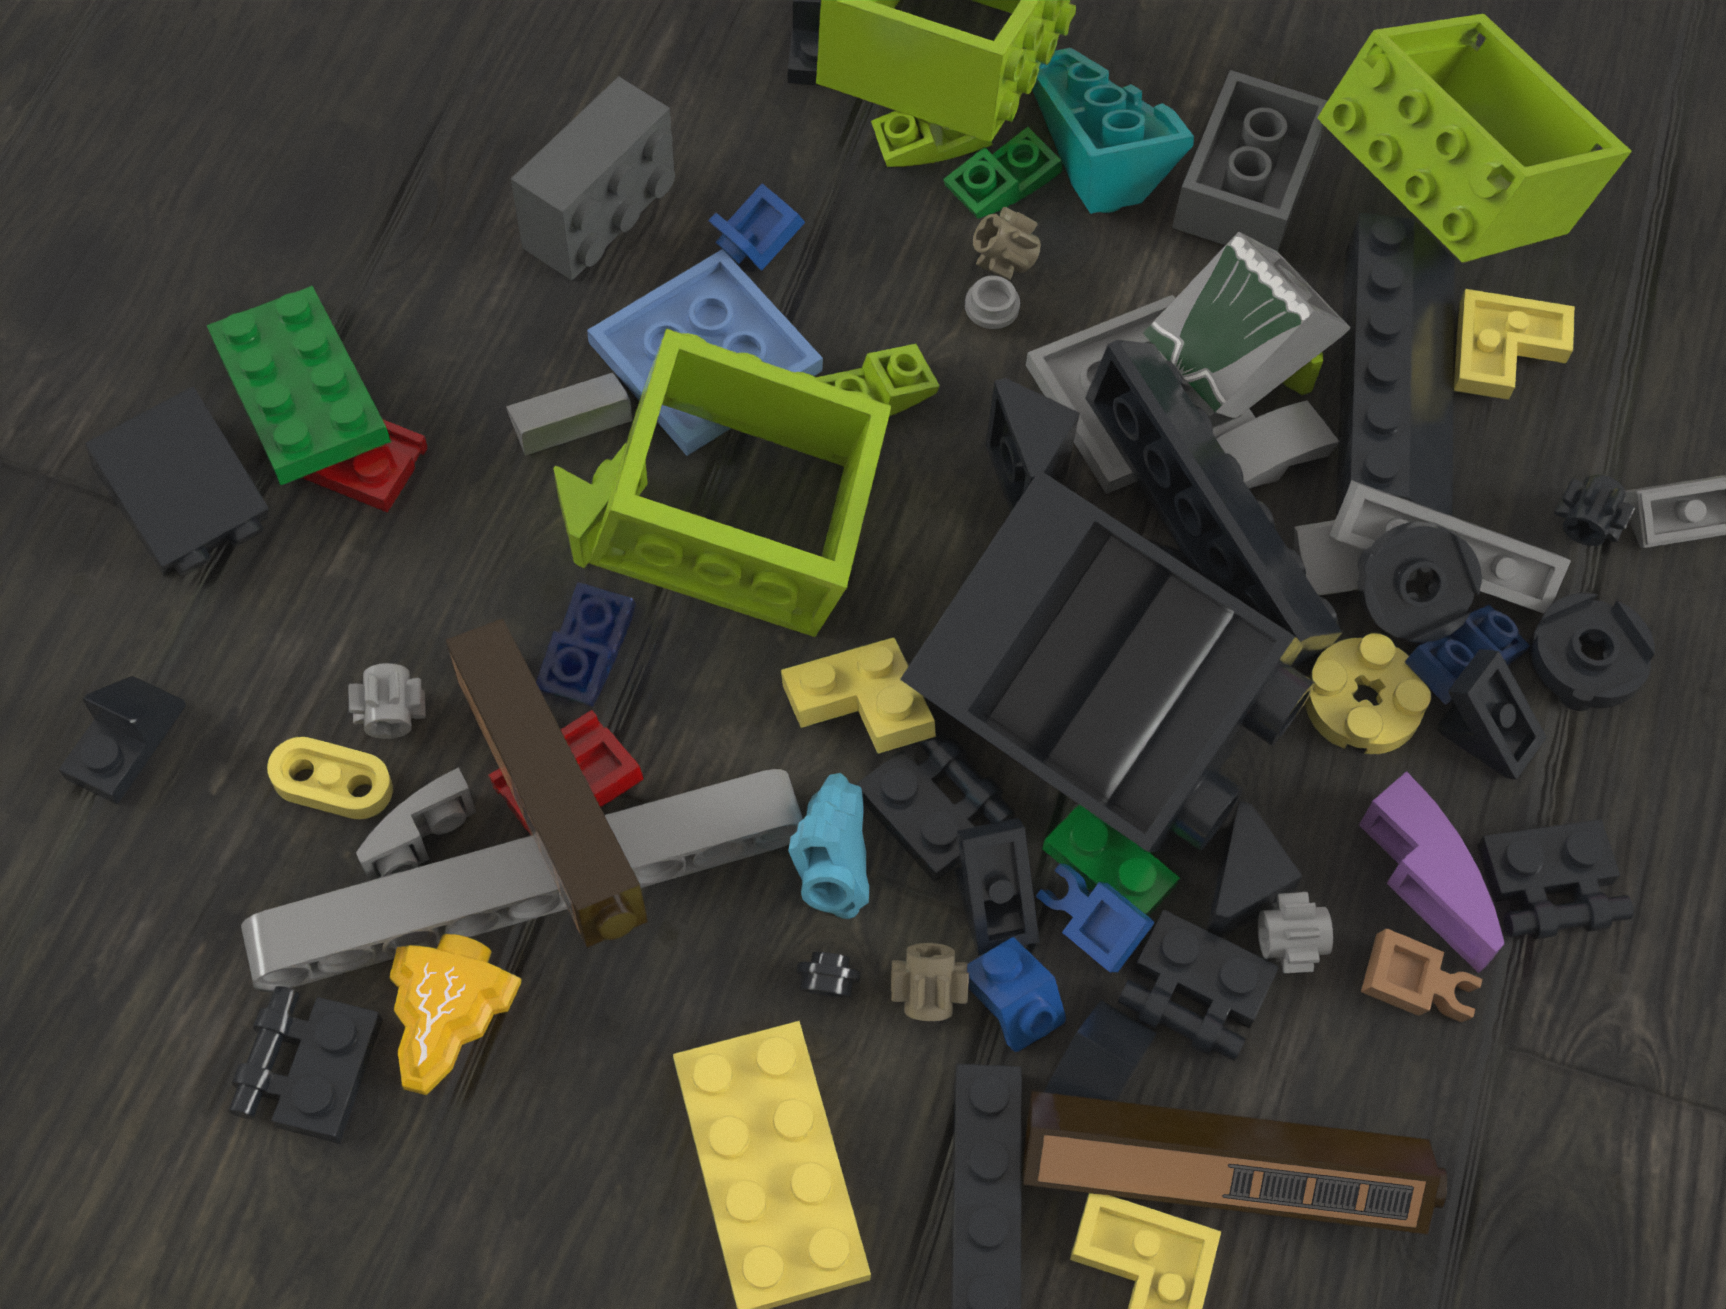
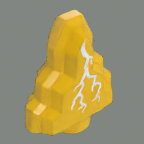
M444 934L440 938L437 949L413 945L397 947L390 979L399 988L394 1011L405 1026L398 1049L404 1090L427 1095L453 1069L462 1045L483 1037L494 1014L508 1012L521 985V978L488 963L491 950L484 944L465 936Z

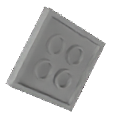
M1173 295L1030 351L1027 354L1026 367L1045 397L1080 413L1074 443L1106 494L1138 480L1085 397L1107 345L1116 340L1152 344L1143 332L1175 299ZM1180 374L1182 387L1187 393L1192 386ZM1247 409L1237 418L1228 417L1216 412L1212 416L1207 414L1212 424L1215 438L1255 419L1250 409Z

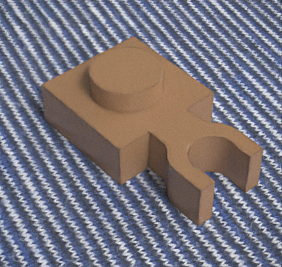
M1386 928L1376 934L1361 992L1418 1016L1430 1011L1433 1002L1445 1016L1459 1022H1464L1473 1018L1475 1009L1458 1002L1454 994L1455 987L1471 992L1481 987L1482 979L1466 972L1449 974L1440 970L1444 956L1443 951Z

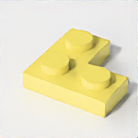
M1465 289L1459 302L1454 391L1509 400L1515 389L1517 356L1567 363L1573 352L1575 306Z
M894 637L781 670L784 690L801 728L859 711L878 754L936 737L935 720L923 695L900 680L908 665Z
M1089 1193L1070 1260L1135 1281L1128 1309H1202L1221 1231L1110 1195Z

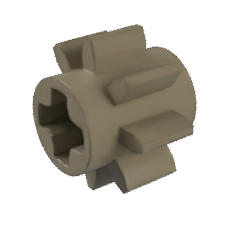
M1003 207L1000 216L997 214L986 216L977 226L973 236L974 249L981 253L976 264L1007 280H1011L1014 271L1023 273L1029 270L1036 262L1040 253V240L1032 234L1037 226V222L1007 207Z
M937 943L914 944L907 948L906 961H892L891 1000L893 1002L905 1001L904 1013L908 1017L921 1021L945 1020L952 1016L953 1002L963 1004L968 1002L969 973L967 972V963L955 962V950L953 948Z

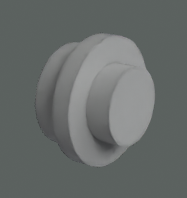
M986 276L979 279L969 289L965 299V310L968 317L975 324L987 329H999L1010 325L1017 318L1020 309V298L1010 281L1000 276Z

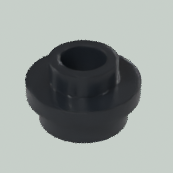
M812 952L811 962H798L796 973L802 975L801 991L838 998H851L853 983L860 982L861 972L849 969L850 957L827 952Z

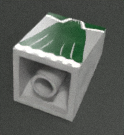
M1238 232L1143 334L1152 344H1155L1164 360L1172 362L1182 377L1192 386L1187 391V395L1198 407L1202 408L1209 416L1216 412L1228 417L1237 418L1341 338L1350 327L1277 251Z

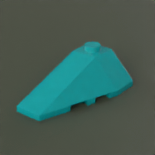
M1072 48L1056 50L1048 65L1041 63L1039 66L1038 76L1032 91L1070 182L1090 214L1096 212H1115L1121 207L1142 203L1193 147V134L1173 109L1163 103L1155 107L1142 101V90L1132 84L1121 88L1109 81V71L1076 50Z

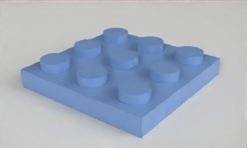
M723 249L587 330L589 344L639 401L666 328L678 333L697 335L707 343L736 353L755 355L765 363L791 372H804L815 376L823 369V358ZM664 405L661 406L657 419L660 426L686 456L731 429Z

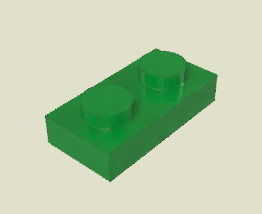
M1078 805L1044 840L1042 849L1059 864H1067L1084 878L1088 889L1093 891L1099 882L1108 883L1148 917L1176 888L1180 879L1150 852L1138 846L1081 805Z

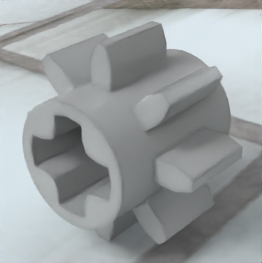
M386 663L371 666L363 672V684H349L348 686L349 712L353 713V723L355 725L364 724V731L369 736L380 739L402 737L411 731V718L422 719L426 717L425 690L421 689V679H410L409 670L401 665Z
M1308 892L1277 894V903H1272V910H1263L1259 914L1258 935L1261 952L1264 958H1275L1276 962H1281L1283 973L1313 972L1314 963H1319L1320 961L1319 955H1328L1332 951L1333 928L1329 911L1326 907H1316L1315 903H1309Z

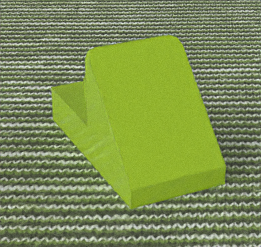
M626 443L612 460L606 459L600 464L594 474L592 484L558 466L553 468L575 564L582 568H585L591 559ZM646 461L644 462L635 495L637 496L641 494L648 484Z

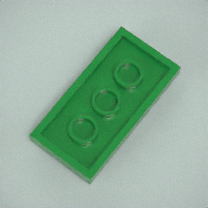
M313 286L294 293H288L276 300L232 314L225 319L206 325L280 485L391 442L387 428Z

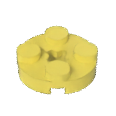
M1371 633L1364 638H1350L1339 641L1321 653L1309 676V679L1315 682V686L1305 702V706L1315 728L1332 744L1344 749L1347 744L1356 748H1367L1364 754H1382L1399 748L1414 735L1430 703L1431 692L1427 685L1405 663L1409 656L1404 651L1395 647L1392 640L1387 636ZM1357 685H1366L1373 688L1378 693L1376 699L1379 705L1373 706L1368 700L1360 702L1355 700L1353 695L1358 689Z

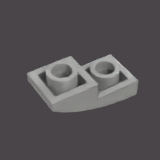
M1308 401L1288 405L1261 415L1216 438L1224 452L1231 454L1238 461L1243 472V481L1248 488L1279 481L1291 465L1328 457L1340 442Z
M459 767L416 791L390 812L368 835L356 852L368 881L418 868L419 864L429 860L422 841L423 837L432 833L441 835L451 832L465 822L466 817L477 813L469 787Z

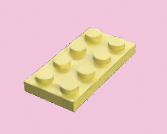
M800 1021L673 1054L737 1309H770L869 1281L871 1277L870 1269Z

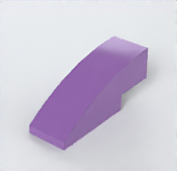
M1406 771L1372 801L1359 826L1399 864L1387 884L1479 973L1505 944L1495 907L1482 875L1459 833L1436 802Z

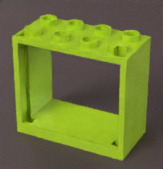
M821 0L816 84L992 142L1004 121H1013L1022 93H1031L1041 63L1046 65L1050 63L1059 35L1066 36L1068 34L1070 22L1076 13V5L1070 4V0H972L1012 13L996 39L991 41L894 9L900 0Z
M1485 14L1373 30L1317 117L1462 263L1568 234L1632 152ZM1479 33L1486 38L1480 48L1475 44ZM1599 145L1603 148L1602 150L1595 151Z
M666 328L641 394L589 564L816 637L847 588L891 406L875 401L865 393L846 391L820 382L810 374L791 372L765 363L755 355L736 353L707 343L697 335L678 333ZM664 405L844 466L822 556L635 495L661 406Z

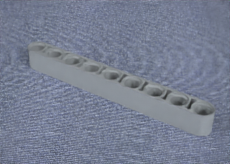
M770 769L605 815L641 888L787 846L790 844L791 836L797 832L799 822L803 820L787 771L781 769ZM529 836L264 910L245 919L241 924L254 988L258 991L273 992L276 986L293 988L394 959L396 949L399 946L413 945L433 948L438 946L440 938L444 934L471 937L568 908L533 836Z

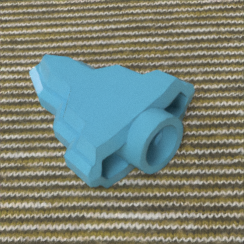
M837 773L829 775L821 789L810 799L807 816L799 822L797 832L791 836L788 851L802 879V899L815 909L832 913L843 919H850L858 914L860 908L869 903V883L866 876L867 852L862 833L863 797L861 787L849 783L843 774Z

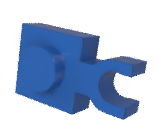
M1059 864L1055 872L1067 880L1069 885L1067 895L1060 900L1050 890L1041 889L1036 897L1051 909L1069 913L1073 918L1062 933L1107 971L1119 972L1155 922L1108 883L1099 882L1090 893L1086 888L1084 878L1067 864Z

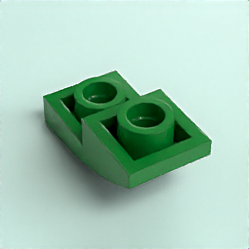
M1027 127L993 154L984 147L943 180L945 186L979 219L998 212L1003 207H1008L1033 193L1060 174L1063 168L1061 159Z

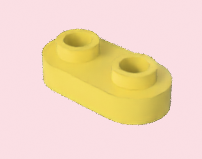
M295 737L277 746L268 761V775L276 792L282 798L292 803L352 819H367L384 810L392 797L393 784L387 767L378 757L369 753L309 737ZM311 769L314 771L312 776L305 781L294 780L295 775L301 770ZM360 785L372 786L371 791L363 797L352 796V792L356 787Z

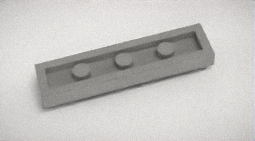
M1355 481L1350 483L1330 532V536L1334 539L1366 550L1372 547L1381 535L1396 526L1409 522L1437 523L1465 540L1475 552L1482 574L1480 591L1541 613H1545L1547 608L1553 604L1571 560L1561 555Z

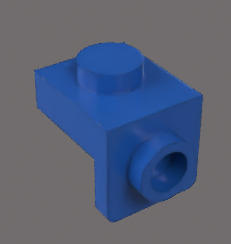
M763 183L728 222L716 212L708 220L721 234L715 241L721 249L736 263L740 264L747 258L761 271L805 223L797 212Z
M1014 937L967 964V972L969 973L968 989L1000 1021L1006 1044L1014 1052L1021 1051L1065 1023L1066 1015L1055 977Z

